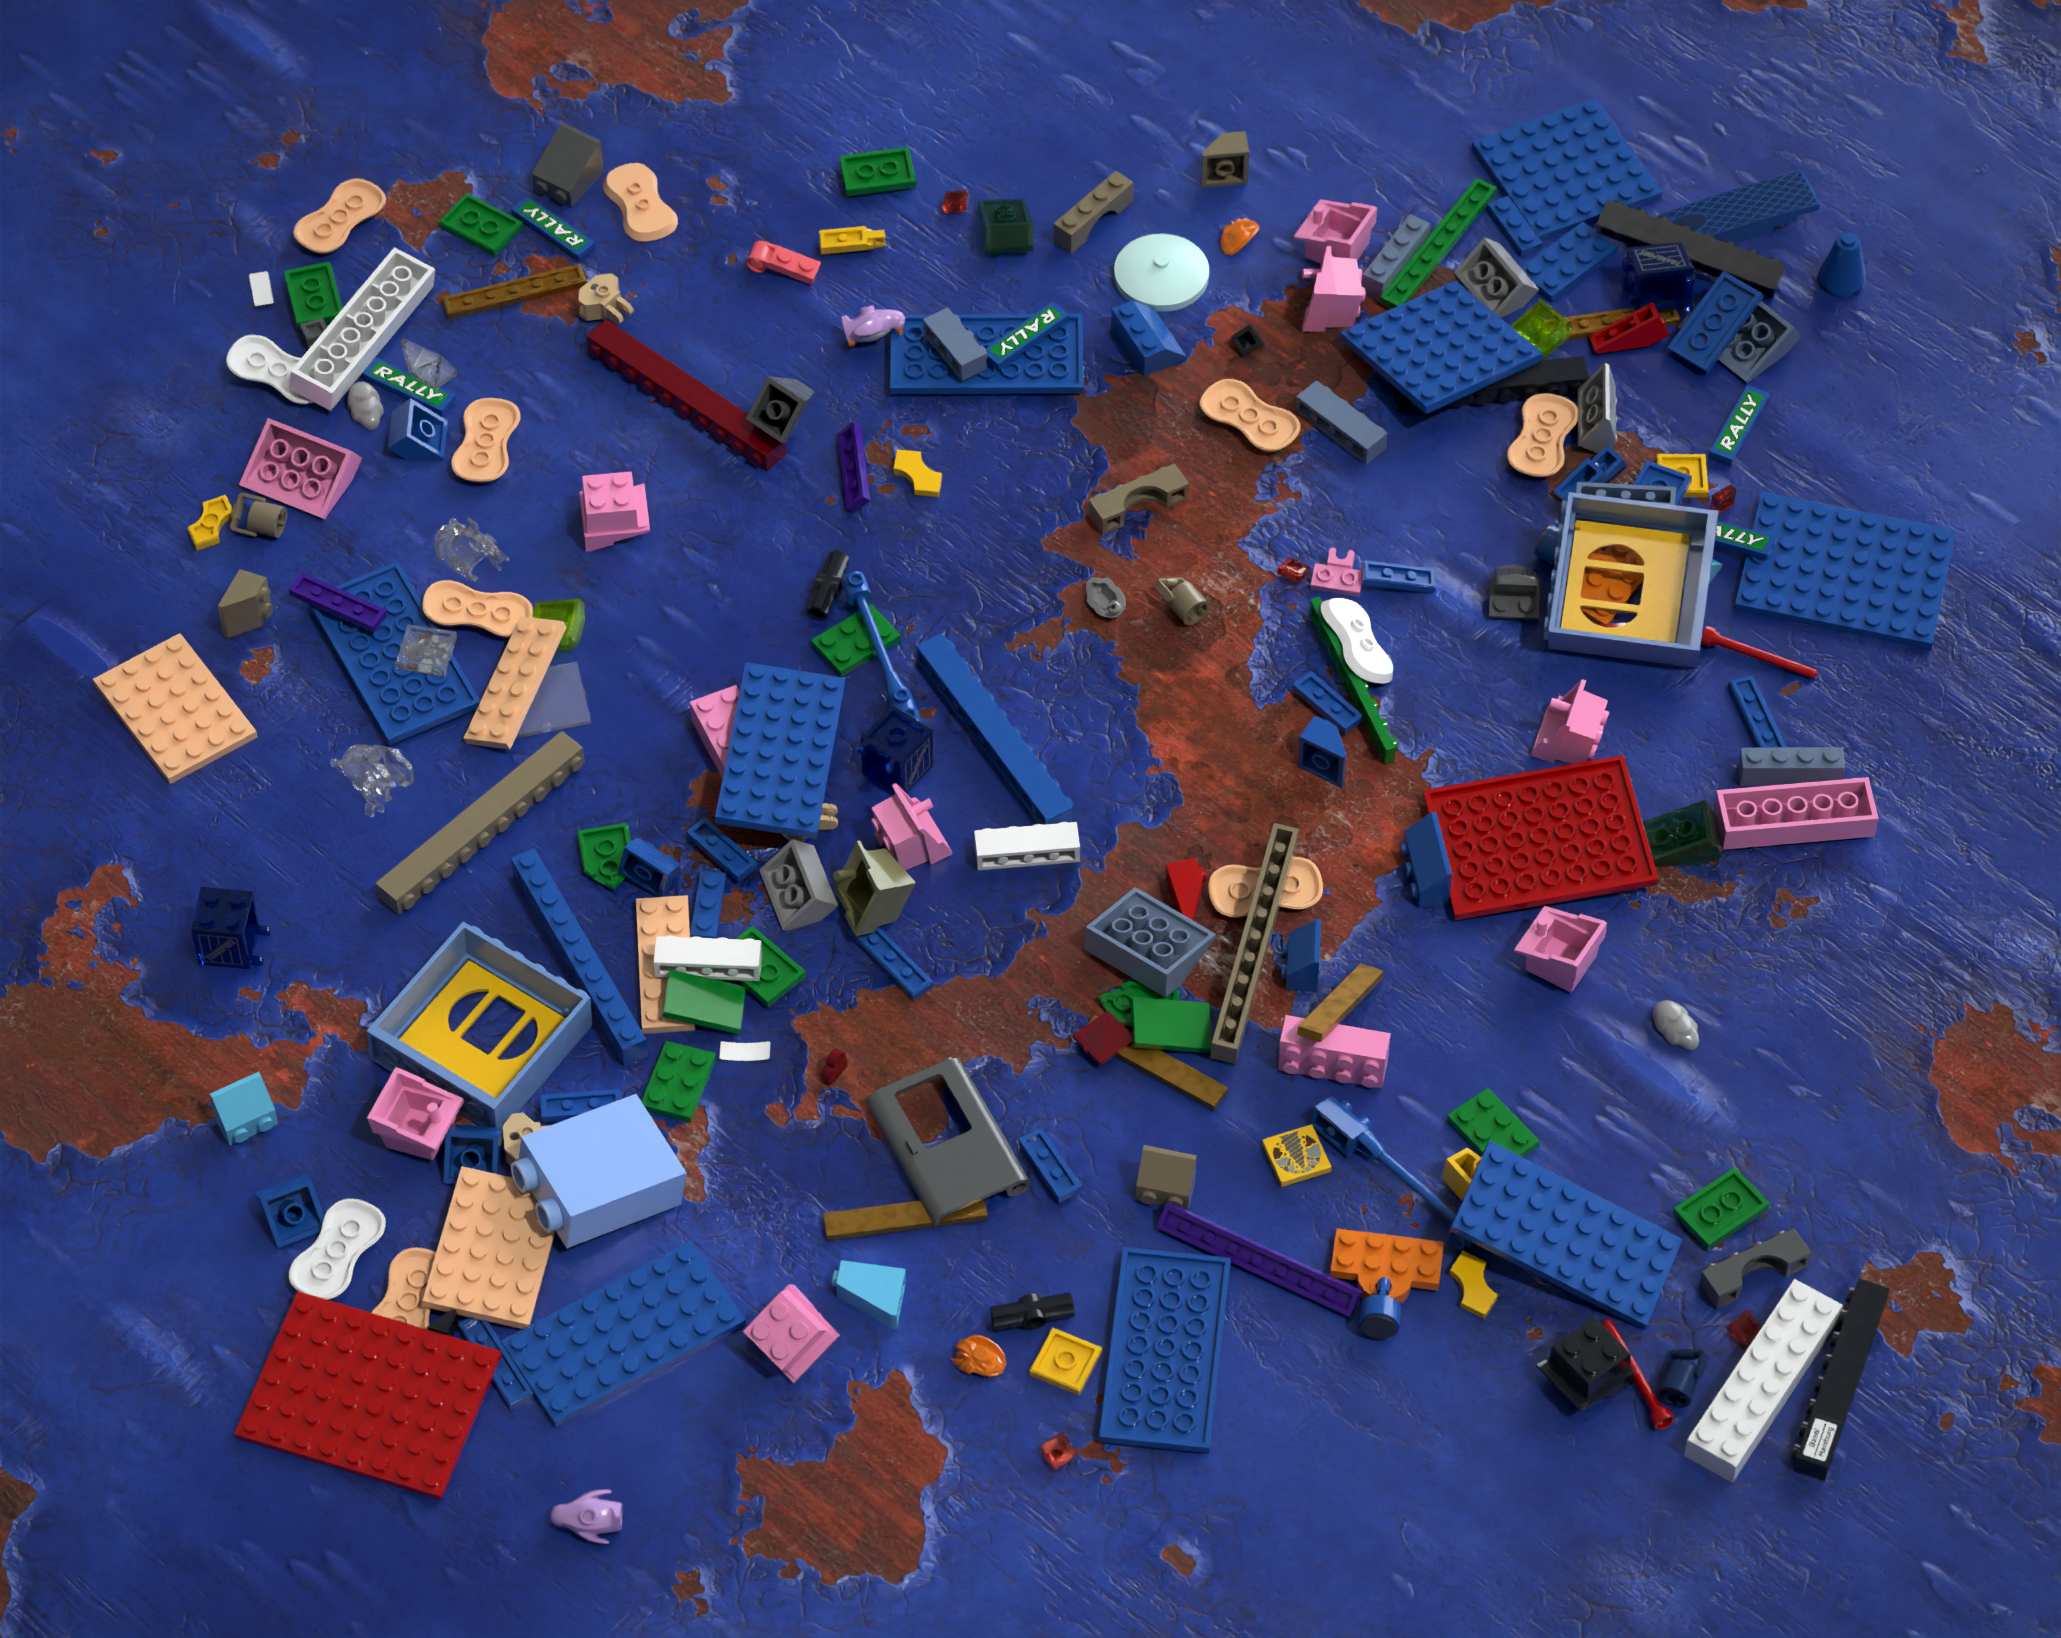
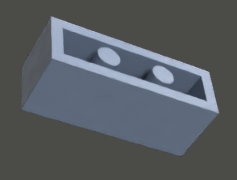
M947 307L923 319L924 336L961 381L986 370V359L988 358L986 349L982 345L979 346L970 330L964 328L958 315H954Z

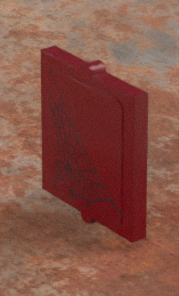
M1106 1011L1073 1034V1038L1084 1049V1053L1089 1054L1100 1066L1133 1044L1132 1034L1125 1028V1024L1123 1022L1120 1023L1109 1011Z

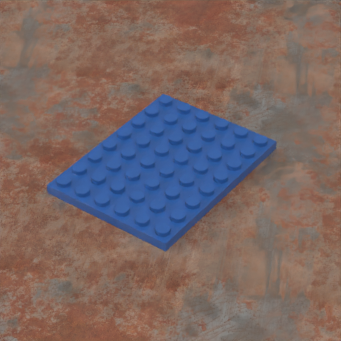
M1761 492L1753 530L1776 536L1777 544L1768 560L1751 555L1746 556L1734 610L1932 650L1956 530Z

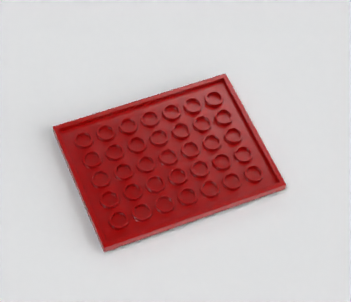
M1624 755L1423 790L1428 814L1431 812L1437 813L1452 871L1450 902L1455 921L1654 886L1659 883Z
M297 1291L234 1435L236 1439L442 1500L502 1354L499 1350Z

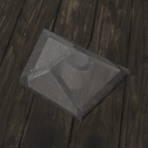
M402 338L400 343L408 371L416 380L438 389L457 375L458 371L444 357Z

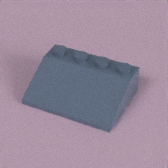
M1760 301L1718 360L1748 383L1785 356L1801 336L1794 326ZM1699 303L1678 326L1679 329L1683 327Z
M1135 887L1086 926L1085 950L1166 998L1185 981L1216 939V934Z

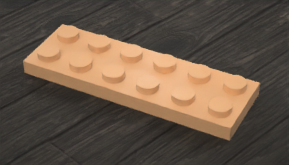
M520 616L463 739L467 744L511 749L567 628L563 621Z
M688 895L636 899L643 1034L694 1031L695 1024L662 1017L667 977H655L654 970L656 936L665 937L672 935L690 938Z

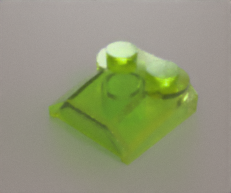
M1539 299L1533 307L1510 325L1543 353V359L1570 337L1572 329L1571 322L1542 299Z
M581 598L535 602L532 618L563 621L567 628L558 648L564 651L570 650L577 646L581 638L586 620L584 603Z

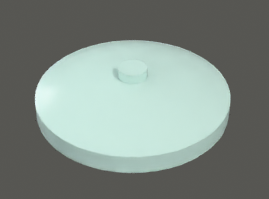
M1152 234L1130 242L1120 251L1114 265V280L1118 291L1126 300H1133L1153 307L1157 312L1174 311L1189 306L1201 297L1208 285L1209 265L1204 253L1189 240L1170 234Z

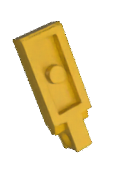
M866 226L819 231L821 254L863 251L886 246L884 230L872 231L871 229H866Z

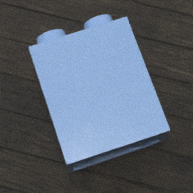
M637 1094L521 1136L519 1160L511 1163L512 1176L518 1189L522 1193L531 1190L538 1201L535 1208L541 1227L547 1233L556 1230L566 1248L682 1204L686 1171Z

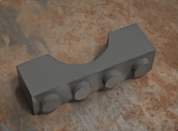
M1795 1228L1786 1232L1780 1231L1771 1239L1763 1243L1761 1241L1757 1242L1744 1252L1733 1253L1726 1260L1718 1264H1709L1701 1273L1699 1285L1717 1310L1740 1299L1742 1278L1749 1272L1757 1269H1769L1782 1274L1784 1277H1788L1809 1267L1812 1252Z

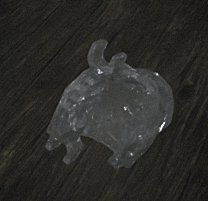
M470 517L466 519L470 523L466 527L458 523L456 518H451L449 524L437 530L434 535L433 546L438 558L445 560L453 571L466 580L475 583L478 577L472 573V570L483 558L490 557L491 565L499 571L502 568L498 563L510 560L495 545L497 541L488 533L483 535L478 531V524Z
M356 744L346 750L342 760L336 758L330 760V765L343 769L344 775L353 782L354 788L361 791L364 799L368 800L365 804V814L371 818L374 817V809L384 813V803L392 801L389 789H394L398 786L408 787L414 783L413 767L408 760L404 759L398 749L380 745ZM381 756L383 757L384 765L379 762Z

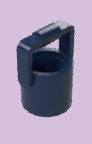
M1680 1349L1671 1350L1666 1354L1660 1371L1661 1379L1656 1392L1657 1397L1662 1402L1679 1408L1690 1405L1698 1379L1702 1378L1708 1362V1356L1704 1350ZM1698 1359L1696 1367L1688 1362L1681 1361Z

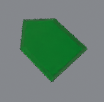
M628 823L577 831L585 875L614 891L626 878V876L618 872L624 849L631 842Z
M1127 981L1120 985V988L1098 996V1000L1106 1011H1109L1120 1023L1123 1022L1125 1027L1132 1028L1131 1000L1133 997L1179 1001L1180 990H1174L1165 998L1142 983Z

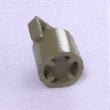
M240 493L237 502L233 506L230 527L233 531L256 537L257 533L279 538L286 525L287 509L283 506L267 503L266 498ZM245 497L256 500L248 514V530L237 528L238 522L241 519Z
M1181 577L1158 579L1154 587L1165 598L1168 606L1185 625H1193L1199 622L1208 613L1210 608L1209 602L1191 582H1187ZM1168 587H1175V588L1172 589V591H1170Z

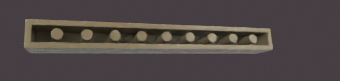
M563 731L558 733L375 883L378 899L398 915L406 909H410L420 897L430 893L442 879L448 878L459 865L466 863L481 847L487 846L498 833L504 832L515 819L522 817L532 805L543 800L548 792L554 787L560 786L571 773L578 771L585 763L583 747Z
M1277 823L1273 824L1212 1040L1210 1055L1212 1059L1232 1064L1237 1062L1296 851L1299 834L1298 828Z

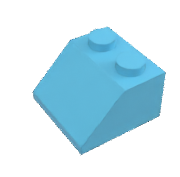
M259 1072L210 1093L216 1122L229 1146L244 1142L249 1137L268 1131L278 1124L274 1105Z

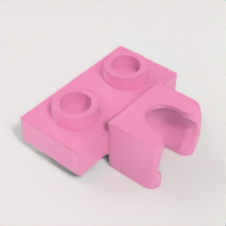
M1332 547L1329 551L1327 565L1316 563L1314 565L1311 590L1360 597L1362 587L1361 570L1353 569L1354 551H1348L1345 559H1338L1336 557V549Z

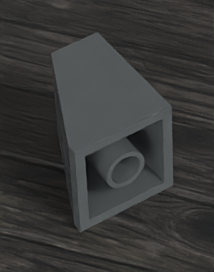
M562 122L532 172L533 190L572 208L604 173L601 141Z
M768 376L746 419L785 444L793 434L814 391L797 379Z

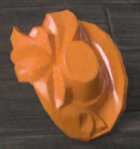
M1236 219L1235 222L1231 221L1230 224L1224 226L1221 236V248L1225 255H1234L1246 246L1257 231L1260 230L1259 225L1249 219Z
M972 1335L964 1340L960 1339L956 1344L958 1350L956 1358L950 1359L952 1364L956 1365L959 1370L966 1374L975 1372L989 1377L1002 1374L1007 1364L1005 1353L989 1338L981 1335Z

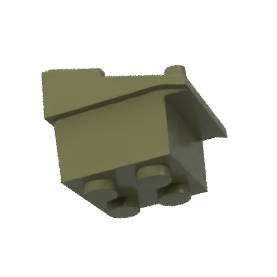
M861 841L856 842L843 870L834 871L833 878L837 881L834 888L846 910L845 917L856 936L874 933L877 927L897 921L916 884L887 849L866 851Z

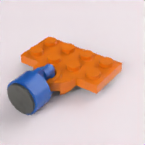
M1551 524L1547 527L1534 548L1535 555L1551 566H1554L1555 549L1558 542L1559 526L1556 524ZM1607 546L1604 551L1598 549L1588 557V559L1644 565L1635 552L1622 546ZM1585 568L1581 598L1626 604L1643 584L1644 575ZM1581 607L1583 614L1595 624H1610L1619 613L1617 611Z
M1336 1228L1330 1276L1357 1281L1358 1289L1362 1290L1361 1297L1363 1299L1358 1325L1364 1334L1375 1339L1393 1337L1400 1328L1402 1311L1400 1304L1408 1298L1411 1287L1439 1290L1444 1242Z

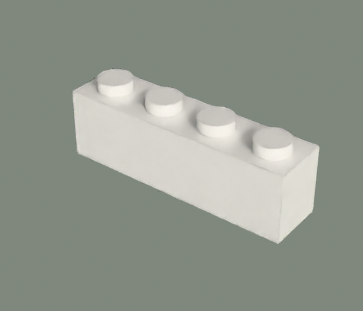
M1060 822L1058 824L1046 825L1035 824L1023 827L1010 826L999 829L985 828L974 831L977 870L1080 862L1077 822Z
M672 935L665 937L656 936L654 955L655 977H667L671 969L710 979L760 981L762 961L761 940H738L723 937L713 939L697 936L688 938Z

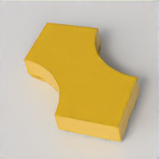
M897 449L894 474L902 476L912 483L914 495L939 497L942 473L929 469L922 461L921 452Z
M226 495L202 502L204 510L201 518L188 527V533L197 551L220 543V529L228 520L232 519L233 509Z
M1462 1251L1450 1269L1449 1275L1462 1288L1464 1297L1461 1302V1308L1485 1320L1495 1304L1498 1294L1493 1292L1485 1282L1484 1272L1487 1262Z

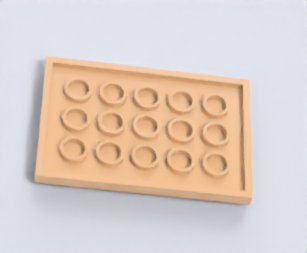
M181 633L93 679L94 686L169 784L176 782L258 737L257 731Z
M461 1166L423 1297V1307L445 1312L455 1309L458 1315L520 1329L529 1328L556 1230L547 1233L541 1227L535 1208L538 1201L531 1190L522 1193L512 1177Z

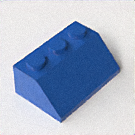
M1132 300L1111 308V328L1144 376L1187 360V356L1153 307Z
M1431 812L1404 831L1403 841H1400L1401 856H1406L1407 860L1405 862L1407 878L1411 877L1412 883H1410L1412 899L1416 898L1418 908L1449 904L1452 871L1437 813Z

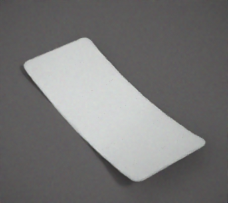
M268 272L250 274L254 305L274 303Z
M722 1041L720 1044V1059L756 1061L766 1060L770 1057V1041L759 1043Z

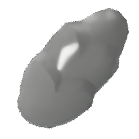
M357 382L353 384L349 390L347 400L351 416L354 421L360 423L366 429L374 430L378 427L380 417L384 413L380 397L369 383Z
M1092 577L1087 581V603L1094 608L1096 613L1107 618H1118L1124 613L1126 609L1125 596L1122 590L1110 578Z
M1670 1000L1660 1001L1654 1006V1023L1665 1039L1671 1045H1679L1688 1050L1696 1049L1699 1045L1698 1025L1688 1015L1687 1010L1680 1004Z

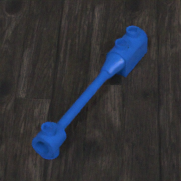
M851 572L842 578L841 585L846 595L847 603L852 607L859 608L885 674L886 709L900 745L905 747L926 741L925 728L911 692L901 681L897 673L894 672L867 604L871 600L872 594L866 578L862 572ZM917 729L916 733L907 735L909 731Z
M1331 1096L1314 1107L1309 1124H1312L1314 1129L1348 1157L1358 1150L1372 1159L1380 1161L1451 1223L1453 1222L1456 1212L1386 1153V1150L1372 1134L1370 1120L1365 1116L1357 1118L1352 1113V1106L1347 1100L1339 1102ZM1451 1231L1448 1233L1449 1241L1457 1249H1462L1466 1246L1473 1250L1478 1246Z

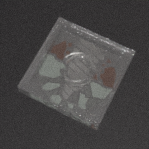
M408 624L395 663L396 669L445 676L457 640V632Z

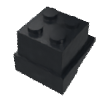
M1595 1316L1553 1345L1550 1357L1536 1364V1367L1579 1412L1633 1385L1635 1371L1630 1366L1631 1353Z

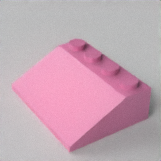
M268 418L239 485L325 520L352 482L362 458L353 451Z

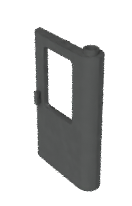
M948 1057L939 1064L880 1088L866 1098L865 1103L934 1225L938 1224L944 1216L1005 1190L1008 1196L1015 1197L1024 1193L1030 1187L1031 1182L960 1059ZM936 1077L944 1079L971 1126V1130L931 1148H925L895 1096Z

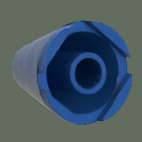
M1846 232L1837 237L1818 272V283L1820 286L1822 284L1830 295L1850 297L1853 296L1854 292L1858 290L1860 292L1864 288L1866 275L1861 241L1857 235Z

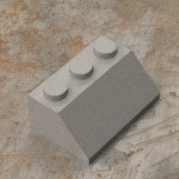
M1485 237L1454 272L1472 295L1500 318L1523 308L1539 290L1500 243Z
M1607 363L1603 364L1578 389V445L1595 453H1599L1607 444L1613 448L1617 442L1616 386L1610 365Z
M792 839L759 869L784 931L820 922L838 906L814 845Z

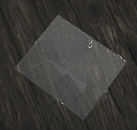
M577 662L548 667L516 738L591 724L585 697L586 691L583 689Z

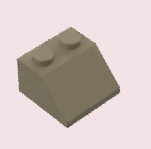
M1246 131L1222 133L1202 152L1201 188L1248 184L1249 147Z
M239 569L218 604L224 637L230 638L262 627L266 618H270L273 612V604L271 603V590L268 587L267 577Z
M1144 1145L1136 1184V1200L1149 1205L1158 1204L1163 1206L1171 1202L1189 1210L1195 1187L1197 1155Z

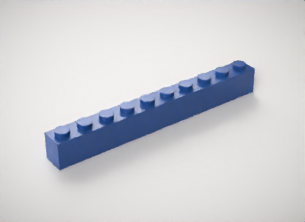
M943 633L916 645L918 663L1038 824L1073 822L1075 807L1072 800L1064 796L1056 779L1052 780L1045 764L1042 761L1039 762L1035 757L1031 745L1025 744L1018 728L1010 724L1006 712L998 708L991 692H986L979 676L971 672L967 660L958 655L954 643L951 640L948 641Z
M531 849L512 857L511 863L515 880L576 985L589 995L591 1010L624 1067L648 1057L647 1039L536 850Z

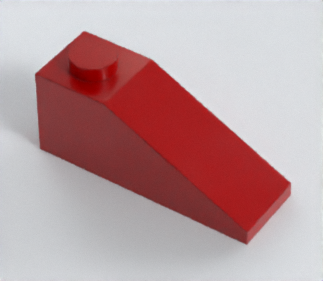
M1652 302L1589 335L1596 354L1648 347L1670 336L1662 316Z
M1196 858L1166 864L1165 879L1177 912L1195 921L1202 895V884L1206 882L1204 868L1199 867Z

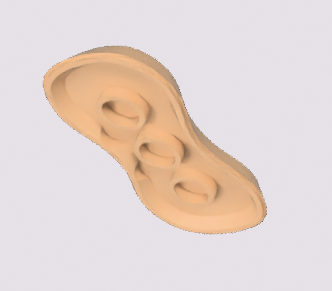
M631 163L619 166L607 174L603 180V190L620 207L623 214V228L629 237L637 241L647 242L663 238L675 231L678 224L677 215L660 199L657 191V178L649 168L640 163Z
M363 179L347 180L336 187L326 205L297 222L294 228V236L300 244L319 254L332 253L341 247L352 228L378 214L385 204V194L378 186Z
M1223 379L1214 383L1203 393L1200 399V406L1208 417L1216 422L1241 430L1249 441L1262 451L1277 452L1283 449L1297 437L1301 428L1298 418L1293 413L1266 404L1254 394L1248 385L1235 379Z
M1542 393L1531 396L1524 403L1522 408L1524 422L1522 432L1508 449V460L1512 467L1524 475L1537 478L1552 476L1561 469L1565 458L1563 450L1564 439L1578 421V408L1572 401L1562 396Z
M482 398L472 402L464 412L465 438L461 446L454 453L451 464L453 471L459 477L471 482L489 483L497 480L508 467L507 440L520 421V411L510 401L497 398Z
M450 580L438 581L430 585L424 594L422 604L425 615L438 625L447 627H478L502 638L511 637L520 616L533 618L532 604L524 596L513 592H480L462 583Z
M1294 857L1280 907L1305 909L1313 906L1320 900L1323 893L1322 877L1317 866L1312 861L1302 857ZM1227 865L1214 871L1210 876L1208 887L1211 902L1216 910L1229 917L1248 915L1261 867Z
M408 1248L397 1254L389 1267V1284L386 1295L371 1313L427 1329L431 1308L423 1307L422 1301L436 1252L424 1248Z

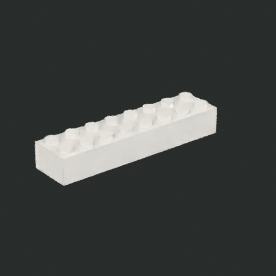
M394 247L291 370L290 389L331 411L433 288L435 269Z
M1794 1279L1687 1439L1684 1456L1733 1483L1836 1327L1843 1305Z

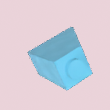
M841 1260L839 1270H834L832 1286L837 1287V1298L891 1329H897L906 1285V1269Z

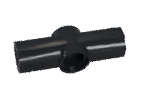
M834 550L829 552L822 572H818L816 575L813 595L807 607V614L814 620L822 621L823 619H828L835 598L838 599L841 595V580L850 562L849 556L844 554L843 551Z
M1070 1292L1041 1297L1039 1294H1027L1018 1299V1302L991 1306L990 1316L994 1331L1020 1326L1028 1330H1034L1043 1327L1048 1321L1075 1317V1311Z

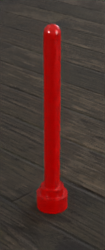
M1706 626L1703 632L1701 645L1709 648L1710 646L1715 647L1719 645L1809 678H1815L1818 674L1814 668L1720 636V632H1717L1716 628Z
M1605 1319L1602 1325L1629 1351L1612 1320ZM1631 1355L1630 1366L1635 1371L1634 1382L1651 1410L1650 1421L1656 1430H1663L1669 1427L1675 1418L1669 1408L1660 1405Z

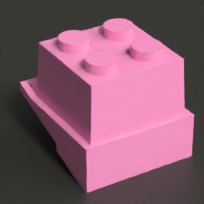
M1320 199L1294 235V239L1305 241V257L1322 264L1327 246H1331L1332 257L1358 260L1369 245L1371 229L1376 224L1377 207L1354 202L1350 205Z
M1327 246L1320 269H1302V278L1316 279L1309 307L1305 311L1302 325L1303 331L1325 332L1326 328L1352 327L1356 317L1360 315L1361 301L1364 302L1365 288L1361 286L1362 270L1358 269L1357 259L1332 257L1331 246Z
M632 471L582 476L580 505L586 552L611 546L616 541L650 532L645 484L633 486Z
M1583 679L1564 697L1552 698L1543 718L1531 756L1550 763H1554L1555 759L1570 764L1586 762L1588 758L1593 760L1609 715V711L1605 710L1608 700L1584 691L1586 680Z
M895 783L892 785L895 795L872 807L874 818L871 819V823L876 831L874 835L881 847L885 845L887 851L905 871L927 861L932 865L953 854L927 811L933 808L929 798L922 802L916 797L911 799Z
M1544 906L1514 949V953L1526 956L1527 971L1572 993L1597 956L1599 945L1606 935L1607 922L1583 914L1578 916Z
M395 1067L367 1119L372 1132L380 1135L386 1148L433 1160L445 1140L448 1129L455 1122L456 1115L464 1099L425 1082L421 1077Z
M788 1285L743 1331L793 1383L840 1336L795 1285Z

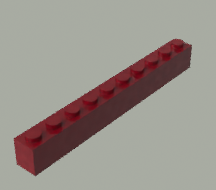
M607 319L587 335L588 352L594 358H599L610 369L617 370L628 381L636 383L646 393L654 395L664 405L678 411L683 418H688L701 430H706L716 440L730 446L735 453L743 455L753 465L768 471L786 455V443H781L746 419L748 413Z

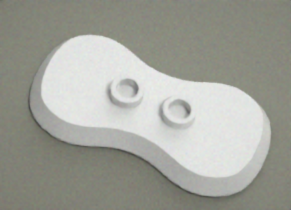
M244 336L233 344L228 352L226 362L229 369L238 377L273 386L287 399L296 404L308 405L313 403V401L290 389L291 370L301 358L285 353L274 342L263 336Z
M1333 598L1322 602V615L1339 637L1343 647L1344 658L1349 668L1366 681L1373 683L1391 682L1393 677L1392 661L1375 640L1366 611L1356 602L1344 598Z
M358 1199L340 1200L331 1206L324 1216L322 1229L317 1240L311 1247L301 1253L290 1266L289 1280L293 1287L299 1292L326 1300L340 1295L351 1281L353 1268L358 1257L382 1236L386 1224L384 1214L372 1204Z

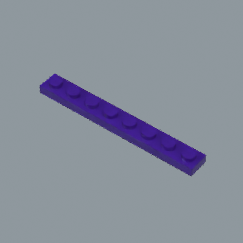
M1171 1202L1165 1204L1157 1225L1158 1229L1216 1256L1231 1258L1232 1263L1348 1317L1354 1314L1362 1290Z

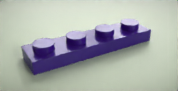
M852 422L837 434L846 509L853 513L870 501L861 425L856 422Z
M303 572L289 588L290 596L372 633L377 630L387 617L386 609Z

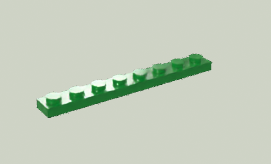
M1476 178L1380 296V304L1392 309L1410 301L1496 195L1497 187Z
M1320 596L1310 599L1309 615L1356 709L1364 715L1363 723L1384 765L1394 763L1395 752L1398 751L1397 742L1394 737H1390L1387 722L1378 713L1376 700L1370 698L1366 681L1361 680L1347 665L1342 643L1322 615V600Z

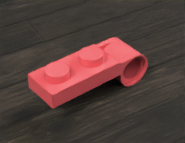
M756 241L746 261L748 268L754 272L761 273L766 268H769L810 285L813 284L821 264L819 261L765 241Z

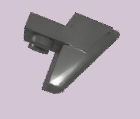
M1516 564L1496 567L1494 573H1490L1488 619L1539 620L1540 577L1536 575L1535 570Z

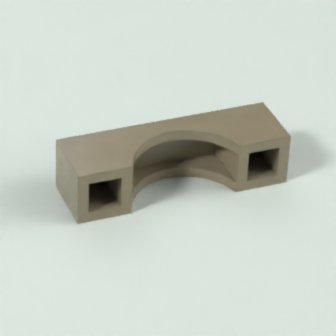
M1117 171L1112 173L1054 223L1053 243L1070 254L1076 251L1087 241L1092 227L1104 213L1112 210L1119 214L1133 202L1134 182Z
M1176 464L1162 467L1151 474L1140 476L1134 481L1119 485L1110 491L1097 494L1089 499V516L1101 534L1104 535L1123 527L1126 511L1136 503L1152 501L1168 508L1189 499V483Z

